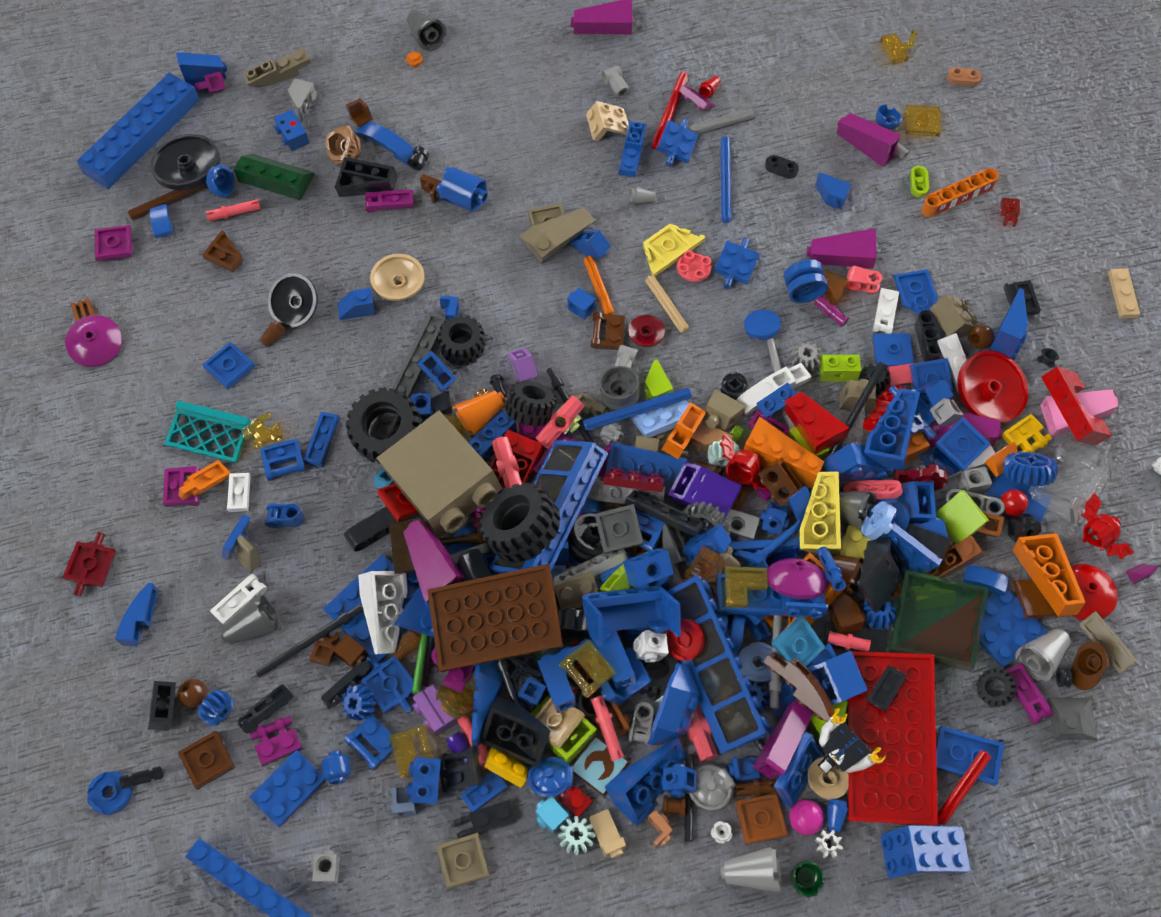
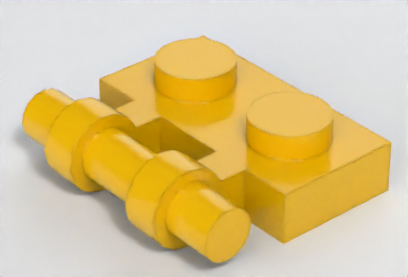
M1032 414L1003 432L1001 436L1008 444L1015 442L1017 448L1019 446L1022 448L1023 451L1021 452L1027 451L1030 453H1035L1037 449L1044 448L1052 440L1050 434L1043 436L1040 433L1044 426ZM1033 438L1035 442L1030 445L1028 440Z

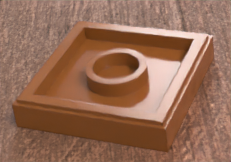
M777 793L735 801L745 845L788 837Z

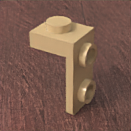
M606 809L590 816L589 821L593 826L605 859L609 857L614 859L624 854L623 851L626 850L623 837H620L609 810Z

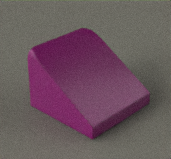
M1139 564L1127 570L1126 574L1133 584H1136L1153 575L1157 571V567Z

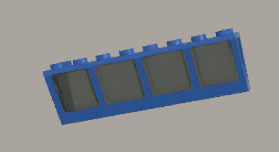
M555 440L533 484L542 488L558 508L560 526L559 530H556L557 535L555 539L550 541L551 544L548 548L545 547L541 554L534 555L530 560L524 559L523 562H508L496 555L489 571L498 575L549 564L552 570L608 455L606 451L594 442ZM523 518L522 520H520V521L514 526V528H515L516 526H518L520 523H522L525 518Z
M696 575L667 591L680 603L681 619L694 620L704 632L705 644L701 654L693 660L682 661V663L688 665L691 669L700 692L699 704L720 754L728 753L768 736V730L771 727L767 718L758 713L757 709L760 708L756 696H751L749 692L751 684L748 677H743L740 671L743 666L739 657H734L731 649L734 648L730 636L726 637L723 630L726 629L723 619L721 617L718 618L715 610L718 608L714 599H710L709 594L712 591L708 582Z

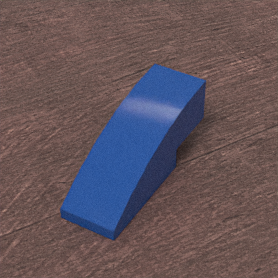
M148 583L138 593L125 612L115 638L121 645L138 646L142 627L150 628L158 589L153 583Z

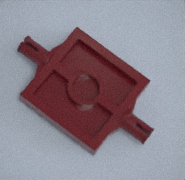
M97 532L94 542L83 543L77 541L62 577L66 581L77 583L73 592L75 596L81 597L85 586L103 588L117 551L101 545L105 534L102 532Z

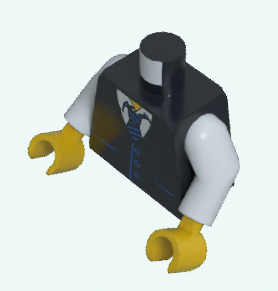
M836 708L833 717L821 729L819 738L821 746L819 750L826 757L818 764V767L825 774H828L834 766L839 771L852 773L864 770L875 763H882L886 755L883 757L876 755L881 748L877 747L872 752L844 723L847 713L845 716L839 717L837 714L840 708Z

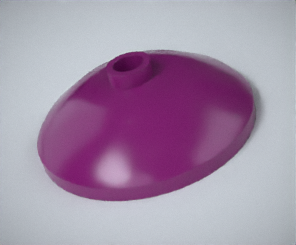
M90 315L79 319L69 328L65 338V347L68 355L77 364L85 367H100L109 363L117 356L122 346V334L118 326L111 319L101 315Z
M782 559L773 563L767 569L766 580L775 591L788 597L811 599L822 595L828 588V580L823 570L806 560Z

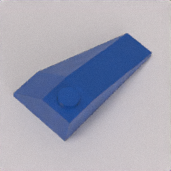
M672 739L621 771L605 786L612 803L634 825L638 826L653 811L655 807L653 803L659 794H663V768H672L673 764H681L686 756L679 739Z

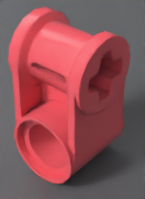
M852 266L848 270L845 286L851 290L874 294L880 289L882 275L878 271Z

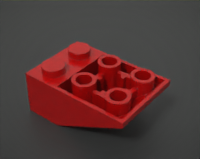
M507 430L504 437H508L513 456L515 455L520 470L521 482L527 483L533 474V468L544 453L543 444ZM495 455L490 465V468L493 470L502 489H505L503 478H501L497 467V458Z

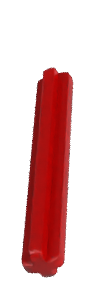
M982 750L979 752L938 812L939 824L946 825L991 759L987 752Z

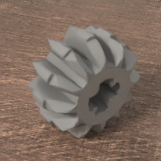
M807 341L804 345L800 342L798 346L793 347L790 356L792 366L802 363L806 370L809 369L813 372L815 368L820 366L821 348H816L815 343L809 345Z

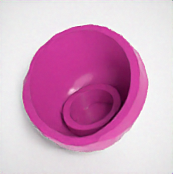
M809 799L800 800L791 809L790 821L793 828L799 834L811 836L819 832L823 827L824 812L816 802Z

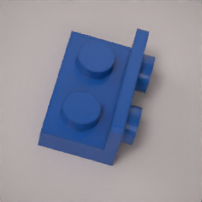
M787 382L757 402L756 405L765 418H769L783 409L785 400L796 395V393Z
M825 593L811 599L792 598L782 594L783 615L820 618L824 617L828 610V604H825Z

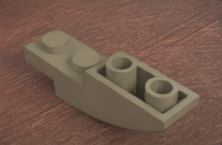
M303 47L276 62L271 58L243 72L248 86L270 85L299 75L298 70L309 65L311 60Z

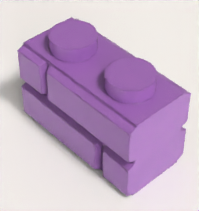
M435 684L413 697L415 704L412 706L418 716L421 714L424 716L426 721L423 724L429 733L433 731L435 736H438L457 724L455 716Z

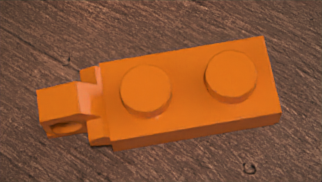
M217 460L187 477L183 484L184 486L179 488L178 495L182 500L191 497L192 494L194 496L200 495L229 478L231 473Z

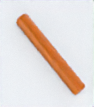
M592 256L585 257L584 264L604 314L614 315V309L594 258Z

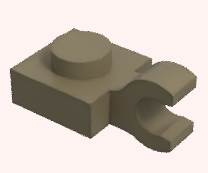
M582 392L576 397L585 405L580 412L586 414L591 412L595 417L601 415L600 412L603 413L607 409L606 406L597 404V399Z

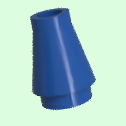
M831 799L829 804H827L829 831L834 830V832L841 833V828L849 809L847 808V802Z

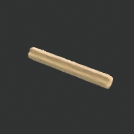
M653 275L648 276L645 280L646 284L680 333L687 332L689 329L688 324Z

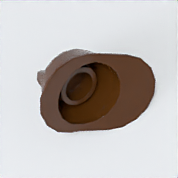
M1089 641L1082 644L1071 666L1072 684L1079 690L1086 691L1097 686L1102 675L1109 667V658L1106 655V651L1097 642Z

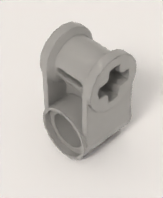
M641 702L636 706L633 723H631L629 742L635 740L649 745L648 741L652 730L654 709L650 703ZM642 709H645L650 713V715L646 718H642L639 716L638 712Z

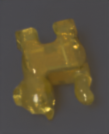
M269 411L254 419L249 426L242 430V435L247 441L251 435L256 438L251 443V446L256 451L261 448V445L268 443L270 440H280L283 437L281 422L272 425L269 429L265 425L264 421L271 417Z

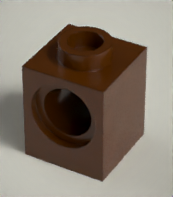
M347 634L333 649L335 655L352 669L361 662L366 661L368 655L365 648Z

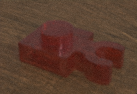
M1002 197L1000 201V216H1005L1003 226H1006L1008 221H1011L1013 227H1015L1018 222L1017 217L1020 214V199Z

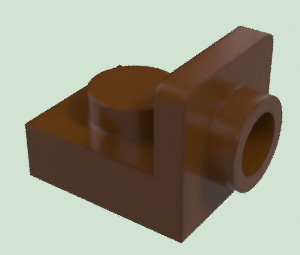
M423 174L420 178L421 187L425 192L430 193L431 201L436 203L440 199L436 188L438 183L442 181Z

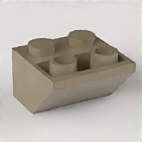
M945 295L930 307V310L947 336L957 333L958 338L968 335L974 326L979 325V319L970 312L969 304L964 299H958L956 296Z

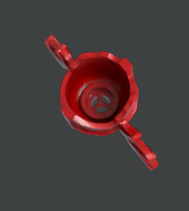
M724 434L722 436L723 440L719 445L723 448L722 457H726L729 460L726 467L728 479L740 485L752 483L755 490L761 487L766 491L768 489L767 486H764L759 479L760 476H757L760 469L758 455L748 450H740L734 453V442Z
M1095 493L1091 494L1090 499L1084 501L1085 511L1081 515V517L1087 520L1083 528L1084 537L1081 538L1083 543L1087 541L1095 547H1100V551L1105 548L1107 557L1115 555L1119 559H1124L1126 555H1133L1134 552L1128 543H1114L1121 536L1120 520L1108 514H1099L1097 516V511L1102 503ZM1096 535L1098 540L1092 539V536Z

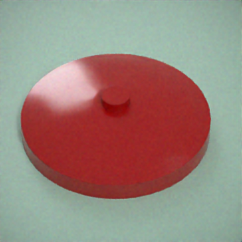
M982 351L968 358L959 370L957 379L959 396L971 414L1001 421L1000 424H1004L1017 418L1023 412L1028 400L1027 381L1017 363L1007 355L997 351Z

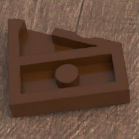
M221 230L202 254L205 260L231 272H234L243 261L242 255L236 250L234 244L228 239L223 230Z

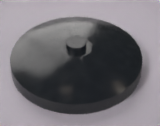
M198 134L180 135L167 140L156 149L150 161V169L155 180L163 187L173 190L190 189L206 182L209 170L220 164V154L215 143L205 136Z

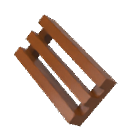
M85 298L83 302L79 300L77 304L71 303L76 321L80 319L78 308L81 310L82 317L87 316L84 306H87L90 315H95L89 298Z

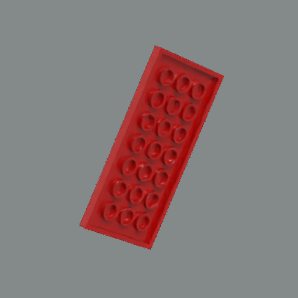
M851 651L868 690L849 698L848 727L872 752L877 747H880L881 750L876 755L878 757L886 755V758L882 763H875L864 770L848 773V822L938 826L934 654ZM890 665L907 675V678L884 713L866 701L886 667Z

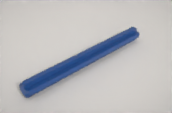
M728 136L721 138V221L723 223L731 222L730 138Z
M689 388L681 389L583 420V426L586 431L691 399L692 393Z

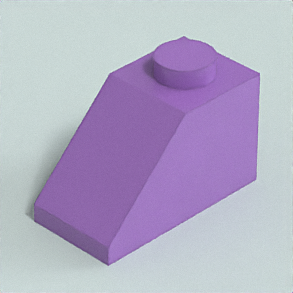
M525 347L507 353L515 375L520 382L532 381L534 377L538 376L533 356Z

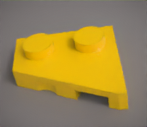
M489 748L484 767L521 788L526 781L528 769L517 758L494 748Z

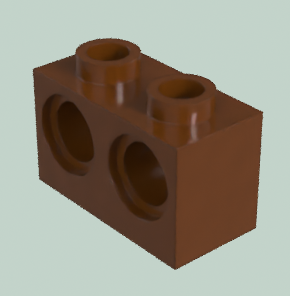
M782 457L762 468L758 474L761 483L767 486L771 492L772 499L778 502L780 506L788 503L787 499L802 488ZM770 472L777 473L778 477H772ZM781 488L788 489L789 493L782 492Z

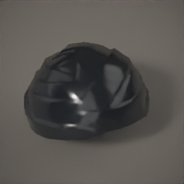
M589 683L582 686L576 692L575 700L577 705L575 707L583 711L585 717L596 716L591 699L602 696V687L595 683Z

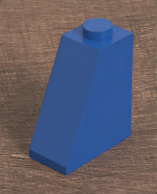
M176 53L182 75L188 84L195 87V83L206 81L204 76L221 72L223 80L227 79L225 74L228 71L225 61H221L220 55Z

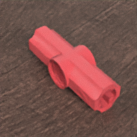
M572 394L563 406L552 415L551 420L535 439L548 449L560 434L568 429L569 424L585 405ZM559 417L565 419V423L562 426L555 425V421Z
M508 437L496 438L492 441V445L497 458V467L501 478H503L505 488H511L514 484L521 485L520 470L515 455L513 456Z
M698 704V707L693 712L695 717L691 719V726L686 732L690 741H693L701 763L716 758L718 754L710 736L711 730Z

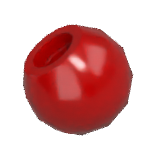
M1010 489L1000 497V500L1004 503V512L1007 515L1019 516L1028 507V498L1023 491Z

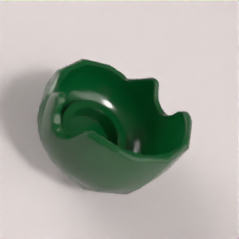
M808 860L797 863L791 871V885L798 894L808 898L819 894L820 888L824 884L822 869L816 863Z

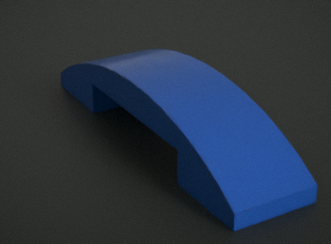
M368 122L354 132L355 135L367 142L372 140L394 154V158L408 165L407 160L413 155L414 148L409 143L379 124Z

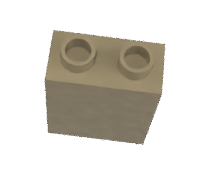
M440 410L377 457V460L391 480L425 521L428 522L439 538L445 533H454L461 529L468 515L477 508H486L489 501L492 502L494 496L502 490L493 470Z

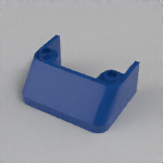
M660 586L589 593L582 597L589 636L598 647H603V641L611 636V631L648 626L655 633H665L667 630H670L677 637L681 636L680 603Z

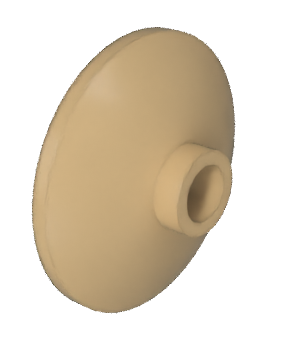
M825 757L815 760L810 765L807 774L812 790L820 797L829 800L842 797L849 788L848 772L839 771L834 766L828 774H825L818 767V764ZM823 778L828 779L829 784H827V783L823 780Z

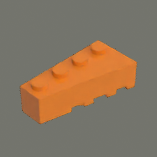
M759 417L743 449L755 452L762 467H766L782 457L799 483L809 488H813L818 472L821 471L824 464L823 460L761 417Z
M1058 534L1019 537L1012 551L1058 617L1077 615L1086 602Z

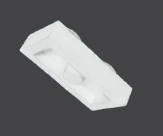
M249 473L229 474L227 510L229 512L248 511L251 477Z

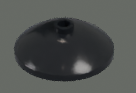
M298 273L285 274L279 277L270 288L268 309L272 318L275 321L277 320L282 326L289 328L300 327L313 317L317 309V290L312 281L304 275Z

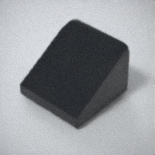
M449 391L431 398L434 414L439 410L442 414L453 413Z

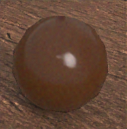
M980 324L974 326L969 331L968 340L973 348L984 350L993 344L995 336L989 326Z
M189 679L179 687L178 699L183 706L197 708L202 704L203 699L207 697L208 689L202 681Z

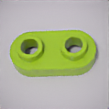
M914 166L909 175L910 191L913 196L922 198L927 195L929 190L928 170L923 166Z

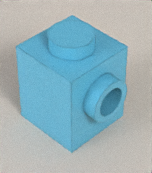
M552 796L549 799H542L536 806L537 818L535 820L543 829L547 827L553 834L569 818L568 813Z

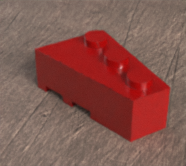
M803 392L785 400L784 411L814 455L848 438L849 427Z

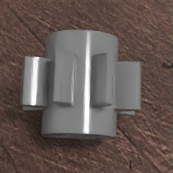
M613 423L603 427L600 437L604 440L603 444L608 446L612 441L620 444L624 433L621 431V426Z

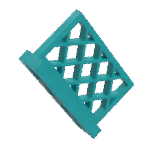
M177 400L175 405L177 410L164 444L169 447L237 464L248 430H251L253 426L250 419ZM181 415L188 417L190 422L180 427L178 422ZM201 420L205 421L207 427L198 431L195 424ZM222 425L225 431L215 436L212 428ZM192 426L195 433L186 438L183 430ZM236 429L242 430L240 437L233 440L230 433ZM210 430L213 438L203 442L200 435ZM180 432L183 440L178 443L171 442L173 436ZM228 435L231 442L221 447L218 439ZM198 437L201 444L195 448L191 447L188 442ZM215 441L219 449L208 452L206 446ZM231 446L235 449L233 458L226 456L224 450Z

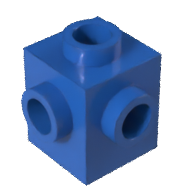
M770 501L767 511L763 510L760 521L763 522L762 529L769 534L781 535L782 528L787 529L790 519L786 517L789 507L780 506L778 503Z
M673 764L672 768H663L662 785L664 791L671 793L673 797H684L685 793H696V770L682 764Z

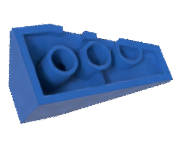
M900 388L884 415L878 420V424L869 433L864 450L866 456L883 467L903 470L920 392Z
M497 661L475 665V689L477 692H474L473 698L474 709L476 710L473 711L472 746H479L491 706L501 696L503 685H505L501 672H498Z

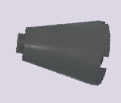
M416 10L408 14L407 23L418 45L428 51L438 49L444 42V36L447 35L445 25L440 20Z
M839 492L840 520L861 530L865 518L869 517L873 504L877 505L875 493Z
M261 594L254 596L221 627L222 632H220V636L225 643H238L280 629L279 618L274 619L273 614L276 612L264 595L261 597Z

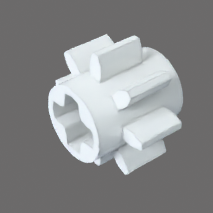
M823 830L821 832L822 838L815 839V842L819 843L816 851L824 853L823 858H826L828 854L835 858L837 856L835 850L841 851L843 849L839 845L842 837L837 838L834 835V830L830 834H826ZM827 840L831 841L830 845L832 847L830 849L827 848V843H825Z

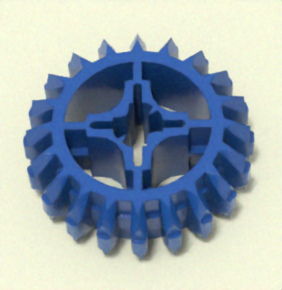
M1013 452L1007 455L1003 462L1004 475L1013 482L1026 484L1027 486L1050 485L1054 483L1058 475L1057 462L1053 458H1049L1047 455L1044 456L1041 453Z

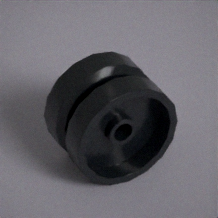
M591 513L577 518L565 541L568 542L569 555L581 564L604 553L595 514Z

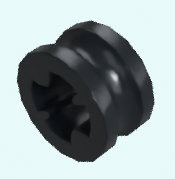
M1057 669L1056 684L1058 687H1063V685L1067 688L1071 687L1072 673L1070 669H1065V671Z

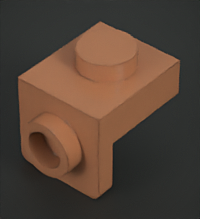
M655 810L648 817V821L660 833V836L653 842V846L655 848L659 845L664 847L672 839L670 835L673 830L668 825L670 822L663 813L658 814Z

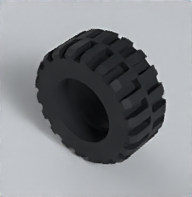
M385 387L379 388V391L376 392L372 389L368 391L369 394L366 396L362 394L359 397L360 400L358 402L354 401L351 405L353 410L348 411L347 417L349 420L346 421V428L348 429L346 433L352 445L361 456L366 457L368 461L373 463L377 461L378 464H380L377 460L379 455L423 423L419 411L406 394L401 391L398 393L393 388L387 391ZM383 413H396L401 417L400 427L393 436L384 440L370 438L369 427L377 416Z
M529 483L514 484L511 488L503 489L502 493H497L492 502L489 501L486 505L487 509L483 510L482 513L483 519H480V534L485 543L502 560L523 562L524 559L530 560L534 555L541 554L545 547H549L550 541L555 539L557 535L556 530H559L560 513L554 502L538 485ZM523 518H525L522 523H520L518 526H516V527L514 528V526H515L520 520H522Z

